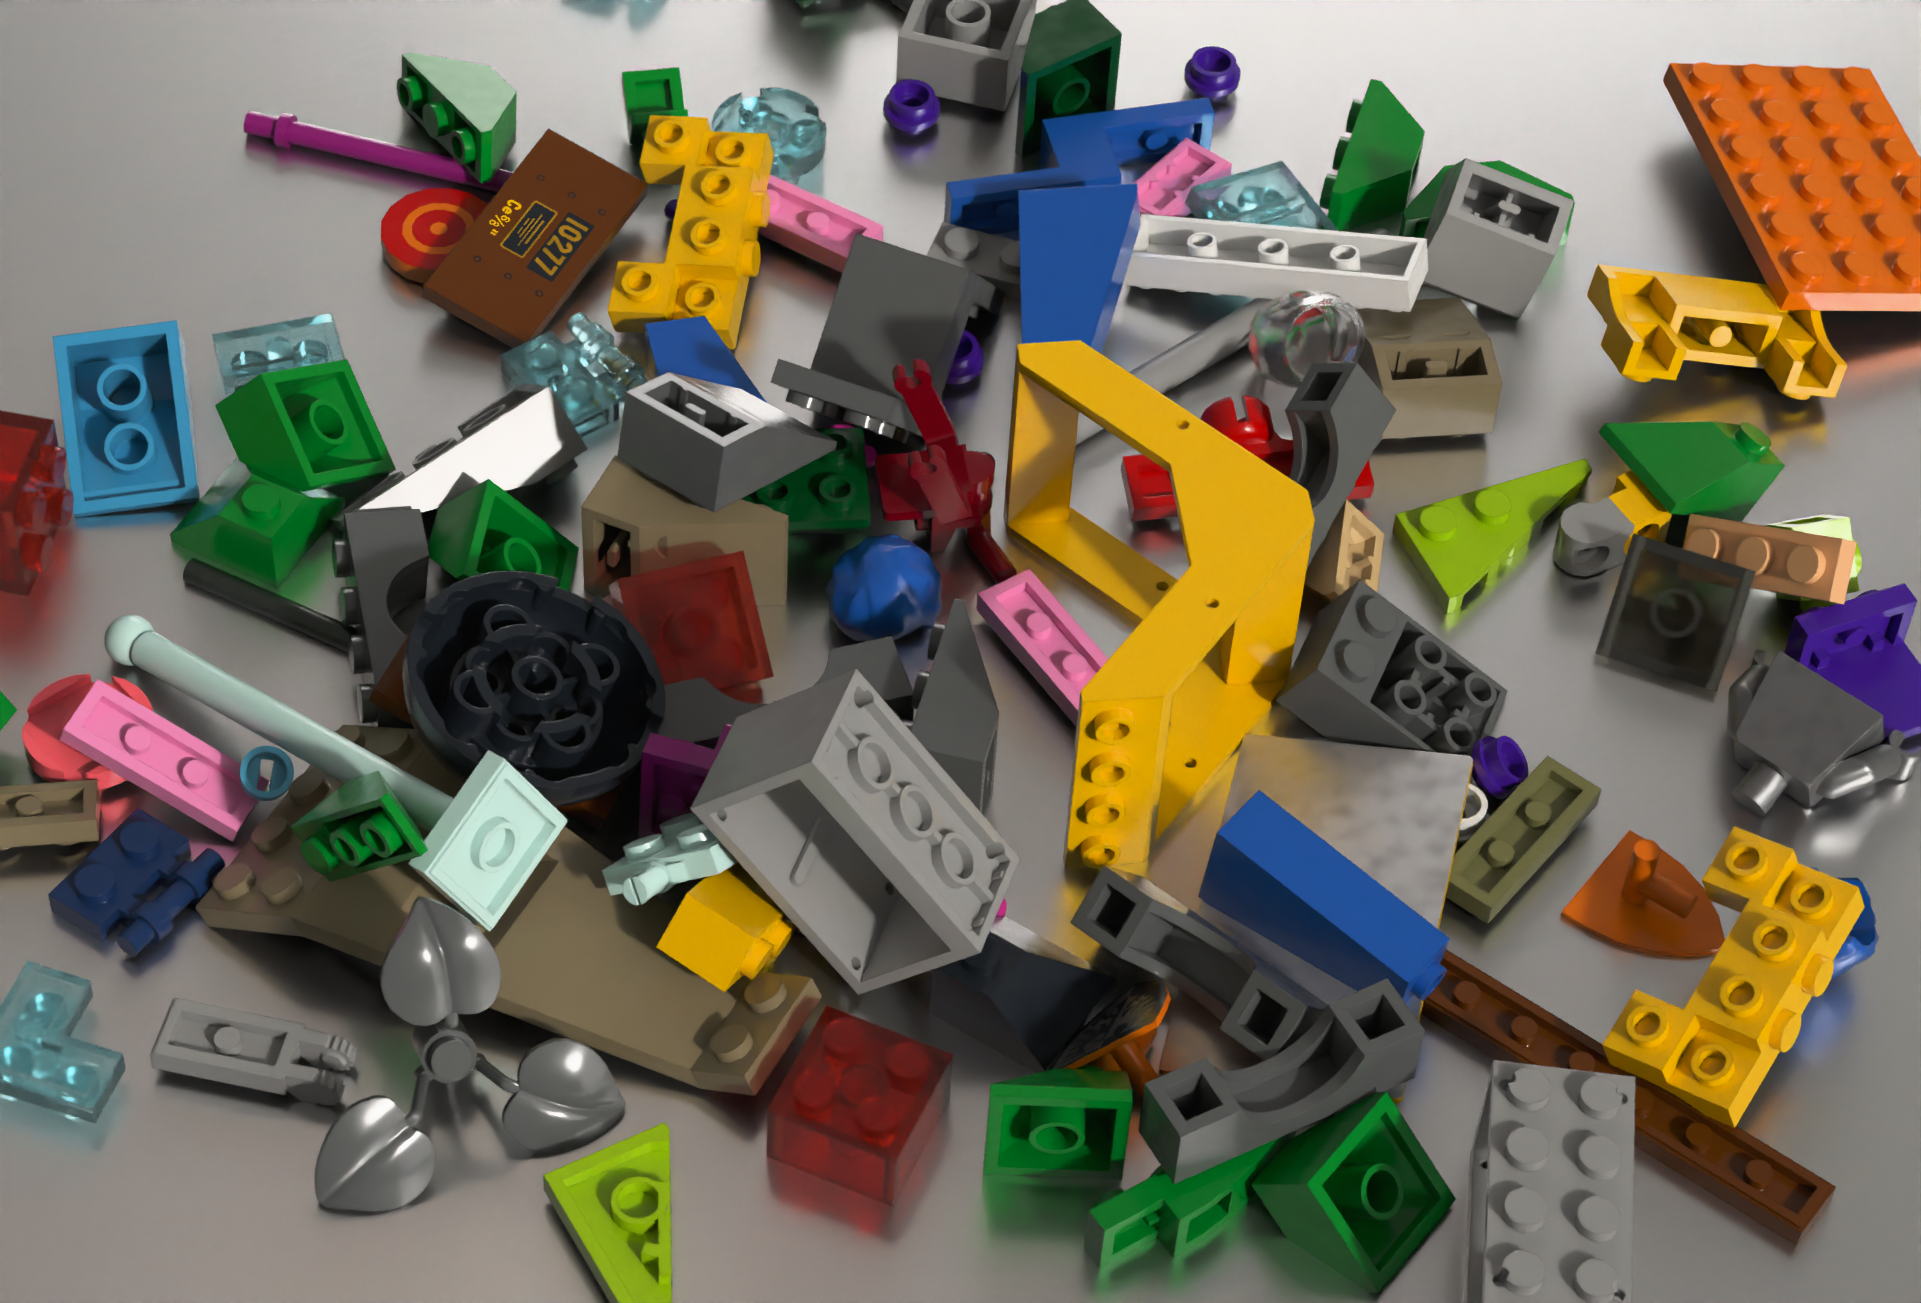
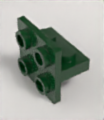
M858 427L815 429L837 441L834 451L741 498L789 515L788 535L866 532V528L870 526L871 512L863 430Z

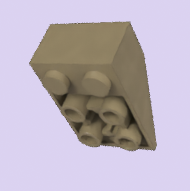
M1459 297L1415 300L1411 312H1391L1389 310L1373 308L1356 309L1352 306H1343L1342 310L1355 362L1362 367L1396 409L1382 435V439L1492 433L1502 388V379L1491 339Z
M614 455L581 506L584 590L606 597L607 595H612L613 591H618L619 588L621 590L625 588L637 598L636 609L781 606L787 600L789 515L777 512L768 506L754 504L743 499H739L713 513L708 509L696 506L689 498L663 483L647 478L640 470L620 460L616 455Z

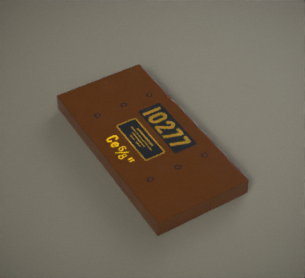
M548 128L424 284L422 297L525 355L646 197L648 184Z

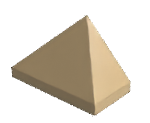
M1347 499L1328 530L1326 539L1319 546L1306 571L1304 588L1326 604L1331 603L1358 580L1363 581L1378 592L1384 533Z

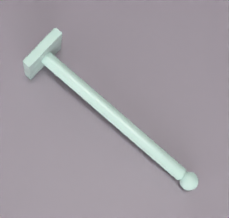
M124 615L118 617L108 626L105 632L104 644L106 651L117 663L126 666L136 665L345 784L348 780L379 770L415 823L430 832L424 840L428 851L420 857L411 859L408 865L472 922L489 932L497 924L568 821L512 765L489 750L455 798H452L156 633L152 625L140 616Z

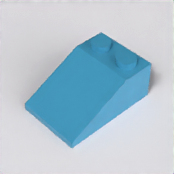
M177 320L52 336L73 515L75 518L199 501L200 493L192 397L185 342Z

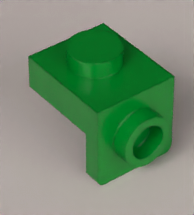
M679 67L622 72L621 82L629 145L642 143L644 145L650 115L688 117V110L684 109Z

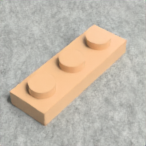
M1690 514L1678 575L1844 605L1857 542Z

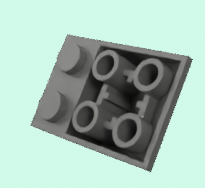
M667 372L626 392L617 458L640 470L647 478L659 481L689 498L696 506L708 509L714 513L834 451L837 441L742 389Z
M1358 580L1319 611L1276 701L1321 735L1339 743L1472 757L1474 743L1489 735L1508 691L1363 581Z
M954 599L946 624L935 622L931 633L927 659L933 661L930 672L919 670L915 681L911 708L917 709L914 721L903 719L902 722L983 816L986 817L993 795L999 710L963 600Z

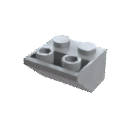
M1467 158L1447 169L1423 237L1427 239L1428 272L1422 284L1512 319H1520L1556 256L1574 200Z

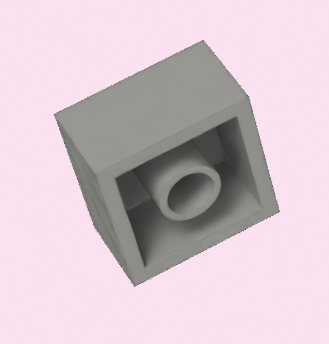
M913 0L898 35L896 83L908 79L920 80L930 85L937 97L1005 111L1021 72L1036 14L1037 0Z

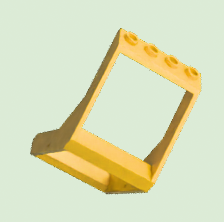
M1081 340L1017 344L1003 513L1006 533L1138 625L1080 691L1063 853L1065 868H1102L1103 865L1143 863L1241 745L1243 737L1251 733L1275 704L1291 669L1315 521L1307 489ZM1079 412L1169 472L1189 568L1179 580L1070 507Z

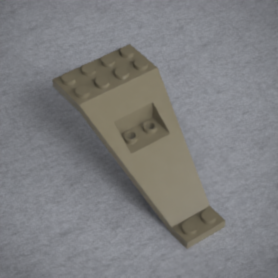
M342 725L340 729L335 731L452 798H455L465 784L434 758L423 744L415 729ZM311 764L302 775L291 783L285 797L268 818L253 830L251 839L231 864L215 877L213 886L195 907L208 927L304 936L379 966H382L389 946L405 923L417 897L423 896L436 900L458 911L467 919L469 918L408 865L411 859L329 882L325 875L316 872L304 859L300 850L301 841L291 829V826L344 783ZM418 826L425 840L430 832ZM566 826L561 830L494 928L489 932L472 922L488 939L500 962L501 984L497 997L489 1008L700 1089L755 1096L822 997L812 977L759 972L753 980L743 975L726 992H723L658 949L656 946L677 910L657 895H654L642 905L641 902L639 905L629 903L623 893L610 896L602 870L612 865L613 862Z

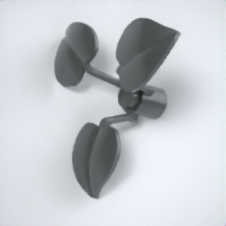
M419 896L415 899L405 923L389 946L380 974L382 994L391 1011L404 1021L417 1025L413 1033L412 1043L421 1065L414 1071L416 1083L411 1109L404 1117L400 1108L392 1099L381 1095L361 1099L345 1109L330 1127L317 1157L314 1174L316 1198L319 1203L327 1208L374 1212L397 1209L410 1203L422 1193L433 1176L436 1152L429 1136L414 1127L423 1117L428 1085L432 1079L451 1083L463 1079L472 1069L478 1070L502 1090L513 1093L502 1113V1122L507 1133L524 1147L545 1153L574 1150L600 1138L622 1116L626 1102L603 1059L596 1051L576 1040L566 1038L551 1039L530 1049L519 1063L517 1071L518 1081L507 1077L489 1063L483 1054L477 1053L475 1043L462 1021L458 1018V1014L480 1013L493 1004L501 984L500 962L488 939L469 919L443 903L428 897Z

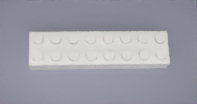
M1141 214L1140 229L1124 278V285L1137 286L1143 289L1159 288L1177 292L1191 291L1209 293L1211 295L1244 296L1249 299H1277L1283 302H1292L1312 296L1314 299L1304 302H1319L1321 305L1352 306L1356 309L1373 308L1389 310L1391 312H1411L1428 272L1427 239Z

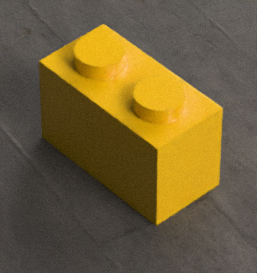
M737 862L720 874L705 877L687 892L656 947L721 991L726 992L743 975L753 980L769 957L775 959L790 940L796 925L788 920V916L741 864Z

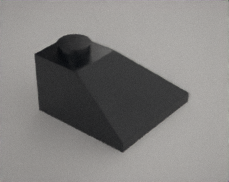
M997 916L981 953L933 969L930 1014L1034 1073H1039L1049 1069L1063 1047L1086 1025L1116 987L1117 978L1006 916Z

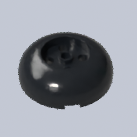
M495 571L478 574L458 581L438 593L425 606L411 630L402 663V687L409 717L423 744L446 770L465 783L489 750L512 765L554 807L579 804L597 798L624 782L641 765L642 751L649 734H658L665 713V689L659 666L651 649L636 628L620 612L595 595L591 603L572 592L556 587L559 578L524 571ZM488 681L493 685L494 692L491 690ZM558 716H568V718L563 720H555Z

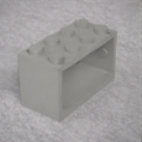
M857 669L736 717L690 808L858 995L981 953L1020 860L1015 851Z
M1493 1060L1470 1152L1464 1303H1632L1635 1077ZM1617 1296L1621 1298V1301H1616L1613 1297Z

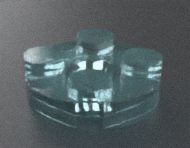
M777 87L760 88V97H750L742 100V92L726 99L717 108L712 118V131L778 133V137L769 138L774 152L770 174L795 186L799 182V176L807 174L820 163L826 150L827 129L825 121L823 123L818 117L819 108L812 100L792 90Z

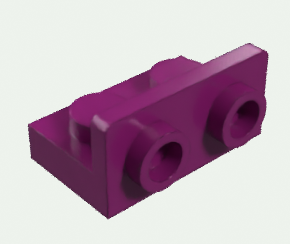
M725 723L715 749L696 745L684 739H673L654 733L649 734L642 751L638 837L643 838L662 834L660 825L665 821L684 814L694 813L690 808L732 727L731 724Z

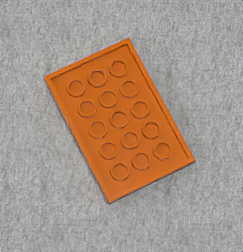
M1707 62L1669 64L1662 81L1780 310L1921 311V159L1870 69L1859 67H1811L1807 65H1799L1797 67L1762 66L1759 64L1724 65Z

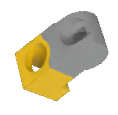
M1630 470L1617 476L1612 495L1595 503L1581 502L1573 504L1564 510L1555 539L1553 558L1562 570L1575 576H1589L1611 569L1664 545L1672 514L1663 507L1634 472Z

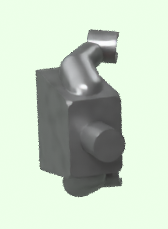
M1759 649L1756 650L1751 667L1730 686L1727 731L1733 739L1735 760L1749 770L1733 792V795L1745 808L1757 815L1764 816L1782 792L1804 806L1812 807L1823 797L1835 799L1887 777L1895 780L1909 779L1921 761V749L1917 752L1909 753L1899 748L1905 738V734L1899 730H1894L1886 743L1879 745L1884 739L1883 715L1781 651L1778 652L1769 666L1764 663L1766 652Z

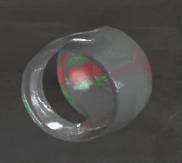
M1292 291L1278 296L1257 310L1250 323L1248 348L1256 368L1267 380L1283 387L1298 388L1312 363L1357 362L1364 348V323L1359 312L1346 299L1337 294L1324 291ZM1331 307L1341 314L1345 320L1348 332L1346 347L1343 353L1335 359L1333 358V352L1338 335L1337 322Z

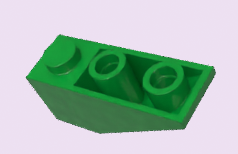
M379 770L348 780L291 826V829L301 841L300 850L306 862L316 872L325 875L329 882L420 857L428 851L417 824Z

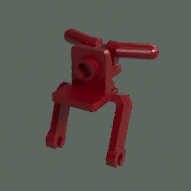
M914 359L912 361L914 376L912 377L906 376L905 367L898 364L892 371L894 387L902 394L924 438L926 450L876 456L875 472L884 520H914L916 531L926 530L930 553L944 552L956 529L965 528L969 548L996 584L1017 575L1016 568L991 536L990 509L992 508L993 494L990 487L994 482L996 465L994 457L988 452L967 451L966 444L959 445L953 422L932 382L927 362L922 359Z

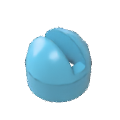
M268 745L256 747L248 752L239 768L241 787L250 797L259 801H272L280 798L287 792L294 777V767L289 756L283 750ZM261 759L274 761L269 792L257 789Z

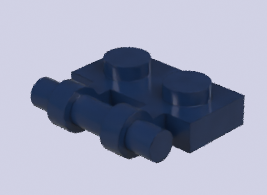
M137 808L48 894L51 911L101 942L120 925L124 926L125 929L116 937V942L125 953L135 957L149 942L159 943L173 929L172 920L189 903L197 904L213 886L212 880L225 868V862L216 851L210 848H206L193 862L186 861L191 856L189 838ZM160 885L166 888L153 901L146 900Z

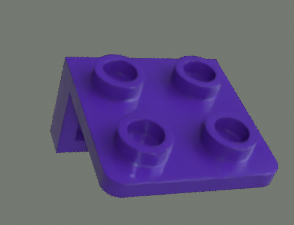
M1905 583L1880 591L1875 589L1868 590L1854 599L1845 601L1844 605L1834 604L1825 608L1817 606L1806 610L1799 616H1795L1784 651L1789 657L1883 715L1884 739L1879 745L1885 744L1894 730L1903 732L1905 738L1921 733V665L1904 642L1917 599Z

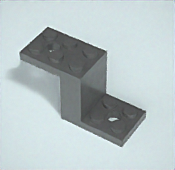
M856 233L811 368L808 369L778 359L771 383L789 390L786 402L847 425L851 423L877 435L906 444L909 433L923 436L902 394L894 387L893 368L901 364L905 367L906 376L912 377L914 376L912 361L914 359L924 360L929 365L932 382L941 398L968 317L978 320L981 310L999 315L1006 293L969 269Z

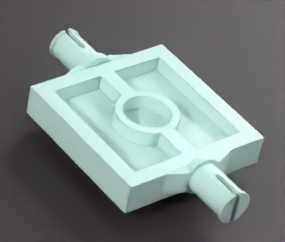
M688 813L660 825L662 834L646 836L625 845L623 849L626 856L603 869L602 872L610 896L623 893L629 903L639 905L641 902L642 905L654 895L663 894L671 890L675 884L720 874L738 861L704 823L700 821L695 813Z

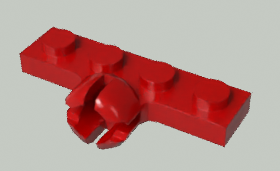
M1243 395L1241 399L1246 417L1237 420L1231 397L1220 399L1204 410L1201 416L1202 421L1276 470L1290 477L1294 455L1293 440L1283 439L1274 431L1270 409L1260 399ZM1143 454L1123 456L1120 470L1131 522L1178 517L1169 472ZM1369 460L1355 482L1353 491L1346 498L1347 500L1371 498L1374 481Z

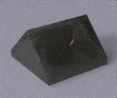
M1634 533L1595 654L1717 692L1742 623L1756 571Z

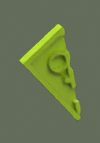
M1584 458L1401 512L1395 515L1393 532L1447 615L1461 607L1463 596L1480 579L1487 582L1498 571L1499 565L1503 560L1513 557L1540 532L1543 520L1557 506L1560 505L1565 508L1578 495L1579 488L1587 483L1592 467Z
M663 1122L544 1174V1191L609 1302L672 1303L670 1129L667 1124Z

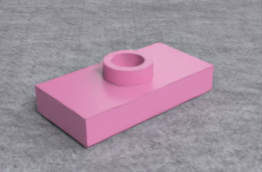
M1186 137L1132 183H1137L1140 216L1141 214L1187 217L1230 179L1232 163Z

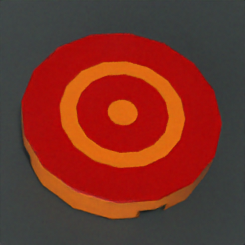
M428 188L407 194L391 205L381 220L380 238L386 261L392 269L403 277L425 284L488 204L471 193L453 188Z

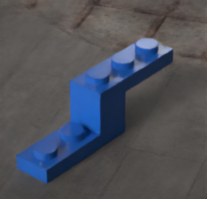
M1209 98L1044 119L1042 120L1039 154L1041 170L946 182L944 222L989 234L1019 231L1018 190L1121 184L1122 177L1119 167L1158 162L1186 137L1210 151L1215 115Z

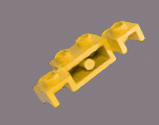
M650 115L640 158V166L646 184L681 185L665 263L618 261L607 310L615 332L645 333V324L705 316L727 348L735 350L749 277H756L760 268V246L757 241L759 227L766 228L770 217V198L767 187L774 152L768 133L711 131L707 117Z
M1597 264L1587 293V297L1607 324L1600 344L1615 364L1617 371L1633 381L1649 382L1652 378L1676 380L1683 360L1764 369L1775 382L1776 388L1784 395L1794 399L1806 400L1811 395L1835 398L1848 366L1830 344L1824 331L1820 310H1780L1767 284Z
M1734 826L1704 875L1702 882L1710 901L1738 911L1741 914L1685 1008L1681 1009L1635 989L1602 1044L1610 1065L1669 1091L1705 1116L1733 1128L1738 1124L1779 1052L1785 1053L1793 1046L1800 1031L1803 1011L1812 996L1819 997L1826 990L1833 974V960L1865 908L1858 886L1799 864L1794 849Z

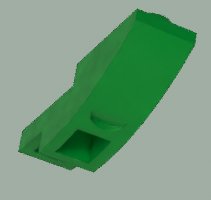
M1296 1131L1176 1184L1172 1183L1160 1165L1148 1179L1125 1191L1123 1189H1115L1106 1193L1088 1210L1084 1242L1085 1251L1098 1268L1101 1269L1158 1238L1172 1257L1175 1258L1225 1224L1257 1194L1251 1184L1290 1139L1295 1136Z

